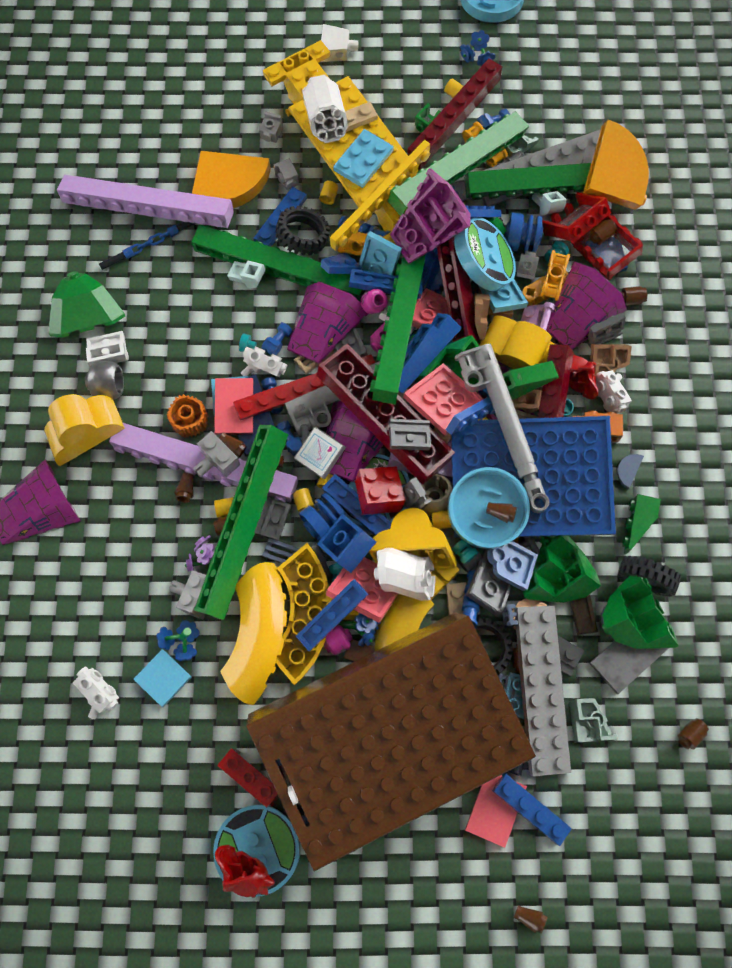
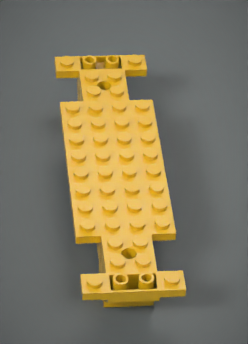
M320 40L263 70V75L272 87L282 81L284 82L289 99L293 103L292 106L285 110L287 116L292 115L332 171L335 163L364 129L394 146V151L363 188L333 171L353 201L360 207L400 166L408 155L379 116L378 120L347 131L338 141L324 143L312 134L302 90L307 86L311 77L321 75L328 77L319 65V62L329 58L330 51ZM349 76L336 82L345 111L367 103V100ZM417 169V171L414 174L411 173L408 177L416 176L419 170ZM388 197L384 201L383 206L379 210L376 209L374 213L377 215L378 222L382 226L383 231L389 230L392 232L400 215L388 203ZM390 233L383 236L384 239L395 244Z

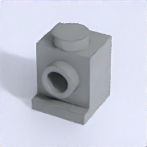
M265 111V117L259 129L260 139L277 143L283 128L282 116Z
M290 158L274 164L275 175L278 177L280 184H284L286 190L291 189L292 186L299 185L298 174Z
M526 251L525 254L521 253L516 276L534 280L539 257L536 256L535 252ZM531 262L532 266L525 268V263Z

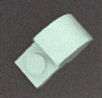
M558 191L542 195L534 193L532 195V200L540 206L541 215L558 213L565 208L566 198Z
M234 261L227 276L229 280L245 283L247 288H256L265 272V267L263 264L247 261L246 264Z

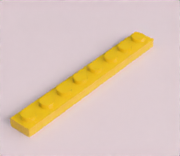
M424 140L330 237L331 248L337 251L340 247L345 246L348 238L352 234H356L364 222L370 220L376 209L379 210L383 206L384 201L390 196L391 189L396 185H402L411 173L414 174L417 171L419 165L430 156L429 142Z

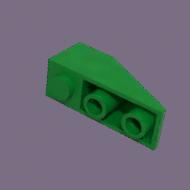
M553 361L510 370L502 374L512 400L559 378Z
M637 494L634 499L630 500L628 510L631 513L625 524V528L628 531L627 536H624L622 547H625L624 554L632 550L658 518L661 499Z

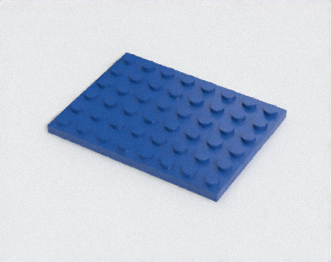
M610 416L519 419L535 461L534 464L538 470L536 477L537 479L540 478L545 494L549 498V506L542 513H534L530 509L528 522L518 537L615 535ZM498 419L477 420L472 426L468 425L462 432L457 431L452 434V450L455 452L452 457L453 488L464 475L484 467L505 470L516 477L522 485L525 483L524 479H520L518 476V470L515 468ZM535 499L534 505L537 508H543L544 501L542 499ZM454 531V538H460Z

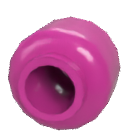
M372 289L364 293L361 298V306L368 314L380 313L384 311L388 304L386 294L379 289Z
M337 625L326 636L324 647L327 653L331 652L333 655H337L350 649V641L353 640L349 629L345 630L341 625Z

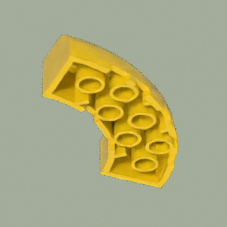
M308 543L277 568L289 591L290 616L287 629L282 636V639H284L281 655H277L276 664L294 686L313 666L326 640L325 637L311 651H308L296 635L330 603V597L326 596L329 586L325 572L317 555Z
M270 562L259 563L251 567L236 584L235 590L239 598L241 612L240 628L233 652L220 671L230 691L239 700L249 705H254L267 687L266 681L270 673L275 672L277 655H281L284 639H282L283 627H286L287 611L284 610L286 594L282 592L281 587L283 581L276 565Z
M399 594L381 620V623L378 624V630L375 635V651L418 631L420 624L433 608L434 603L431 600L421 601Z

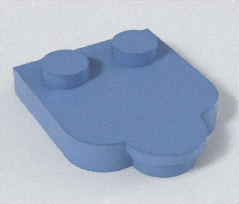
M513 541L502 547L489 549L487 558L493 565L494 575L522 591L528 590L538 554Z

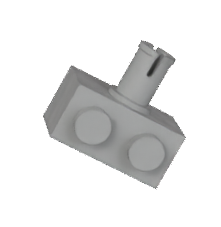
M212 431L197 443L205 458L192 469L200 478L213 466L225 477L240 466L238 457Z
M192 570L186 584L174 580L171 584L176 587L169 586L171 593L181 595L176 608L200 619H204L205 614L194 611L206 577L205 574Z

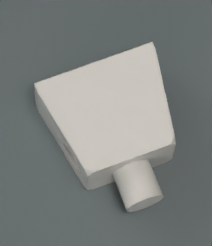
M323 24L321 40L330 51V57L321 62L346 61L348 51H358L359 42L357 40H349L348 29Z

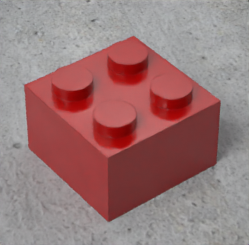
M397 466L359 469L355 478V485L362 515L400 512L405 502V496Z

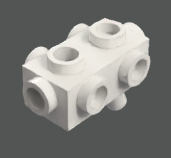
M256 346L254 350L246 347L243 352V362H246L248 366L241 374L248 376L252 371L259 373L262 369L280 377L281 374L284 375L288 365L281 362V357L274 354L271 357L265 355V350Z
M613 370L597 373L595 375L596 386L598 388V396L604 402V409L608 412H616L617 414L624 412L627 409L626 406L632 400L620 383L622 375L619 373L615 375Z
M84 667L77 673L78 678L73 684L92 706L88 715L89 718L96 719L98 712L111 711L117 706L119 696L116 694L115 689L103 680V676L97 670Z

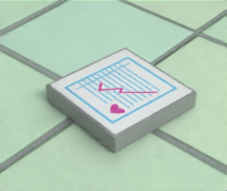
M314 427L294 459L325 479L346 447L317 427Z

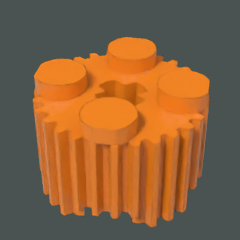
M184 394L183 396L179 395V398L175 397L173 404H170L171 407L167 411V417L173 430L184 438L196 436L197 433L200 434V431L206 430L208 415L202 401L196 397H189V395L185 396Z

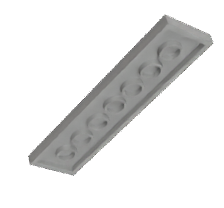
M600 130L486 170L592 163ZM517 194V196L510 198L502 195L495 199H489V197H482L485 206H493L523 194Z
M555 606L516 607L514 612L517 614L515 620L518 621L516 634L525 733L536 755L535 758L528 761L529 776L571 773Z

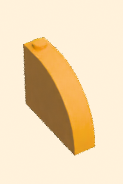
M607 120L601 126L583 193L606 197L609 202L636 210L644 205L647 195H645L649 178L647 158L639 141L629 130L616 122Z
M201 151L192 194L230 199L233 208L242 206L255 198L264 188L270 175V160L263 157Z

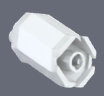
M326 75L311 77L307 86L303 88L302 94L312 134L324 143L338 141L345 135L348 128L346 112L338 85Z
M384 548L377 551L378 564L377 568L374 569L375 580H379L381 589L384 592H395L421 601L430 600V597L434 596L436 581L435 576H431L430 571L434 570V565L430 557H420L394 548Z

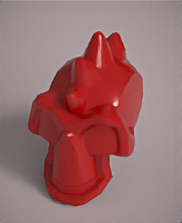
M575 354L573 355L568 387L583 393V397L587 399H595L598 396L595 376L596 362H588L587 359Z
M230 845L219 846L215 851V860L223 872V891L234 892L239 896L255 898L257 894H269L268 887L273 886L275 881L268 874V870L262 861L249 856L243 851L236 853L235 847Z

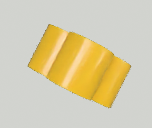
M494 316L486 331L485 339L481 341L479 346L491 344L496 359L512 369H518L547 362L549 346L554 343L551 342V335L535 324L526 321L516 322L504 316Z
M71 394L59 397L50 404L48 414L51 420L46 424L44 432L56 464L62 466L122 431L125 427L115 403L110 397L97 395L84 399L82 396Z
M408 508L399 512L392 520L390 529L381 531L373 537L376 544L369 551L377 564V551L384 548H394L420 557H430L434 569L456 568L457 564L456 557L445 534L440 529L433 527L428 515L418 508Z

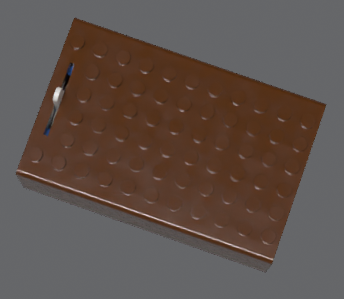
M455 612L249 713L246 724L314 872L536 757L470 617Z

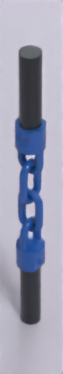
M182 222L169 227L167 232L152 235L148 238L147 242L134 244L122 250L121 253L99 263V266L103 270L125 258L129 259L142 252L144 247L157 245L163 242L166 236L170 235L173 237L196 223ZM157 236H159V238H162L161 240L153 243V240H151ZM138 246L137 249L140 250L137 252H133L132 248Z

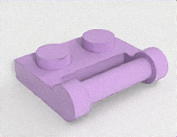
M545 302L543 305L527 306L524 308L521 321L537 326L540 325L541 328L546 330L555 305L551 302Z

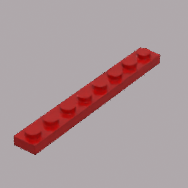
M372 354L361 357L369 366L375 364ZM315 373L233 402V405L241 421L284 406V403L323 387L325 384Z

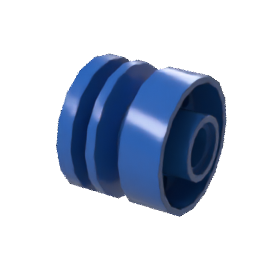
M511 213L510 221L506 225L505 239L513 252L518 251L520 244L523 245L524 253L528 251L529 245L531 246V252H537L543 234L542 216H537L536 222L533 224V215H530L528 222L525 223L523 214Z
M327 493L321 495L322 501L319 499L314 500L318 508L317 510L308 505L299 512L304 527L318 541L322 539L342 513L346 516L341 505Z

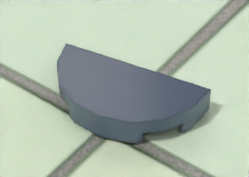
M628 455L622 459L617 467L616 474L621 482L620 484L627 490L633 482L643 460V455Z

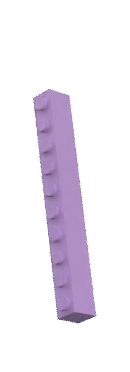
M64 175L57 188L62 203L228 228L234 213L230 199Z
M123 423L125 429L111 436L109 441L114 450L119 453L129 452L136 458L142 459V457H145L152 463L160 464L161 462L167 464L166 466L171 469L177 470L180 468L185 470L184 472L193 475L196 473L192 468L205 458V455L197 445ZM239 459L240 466L227 477L214 466L202 477L209 481L218 480L225 486L231 487V485L238 487L246 461ZM276 470L267 496L282 502L291 503L293 499L292 494L298 485L297 476Z

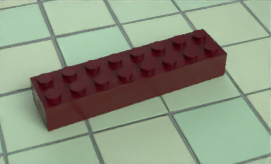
M348 344L344 345L319 365L317 377L424 485L451 461L455 452L430 427V450L390 449V419H423L399 395H397L396 405L372 400L373 392H370L372 380H376V376H373L374 370Z

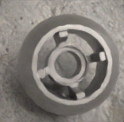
M106 360L93 364L85 376L87 390L90 391L92 396L105 395L113 400L119 398L124 389L121 367L115 362Z

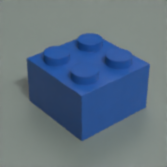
M342 513L317 545L339 565L352 573L376 544V541Z

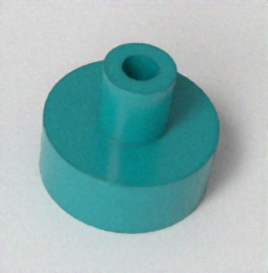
M243 333L239 342V351L244 352L246 347L254 349L257 342L251 341V335Z

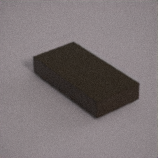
M590 594L587 597L570 601L577 635L597 633L598 629Z

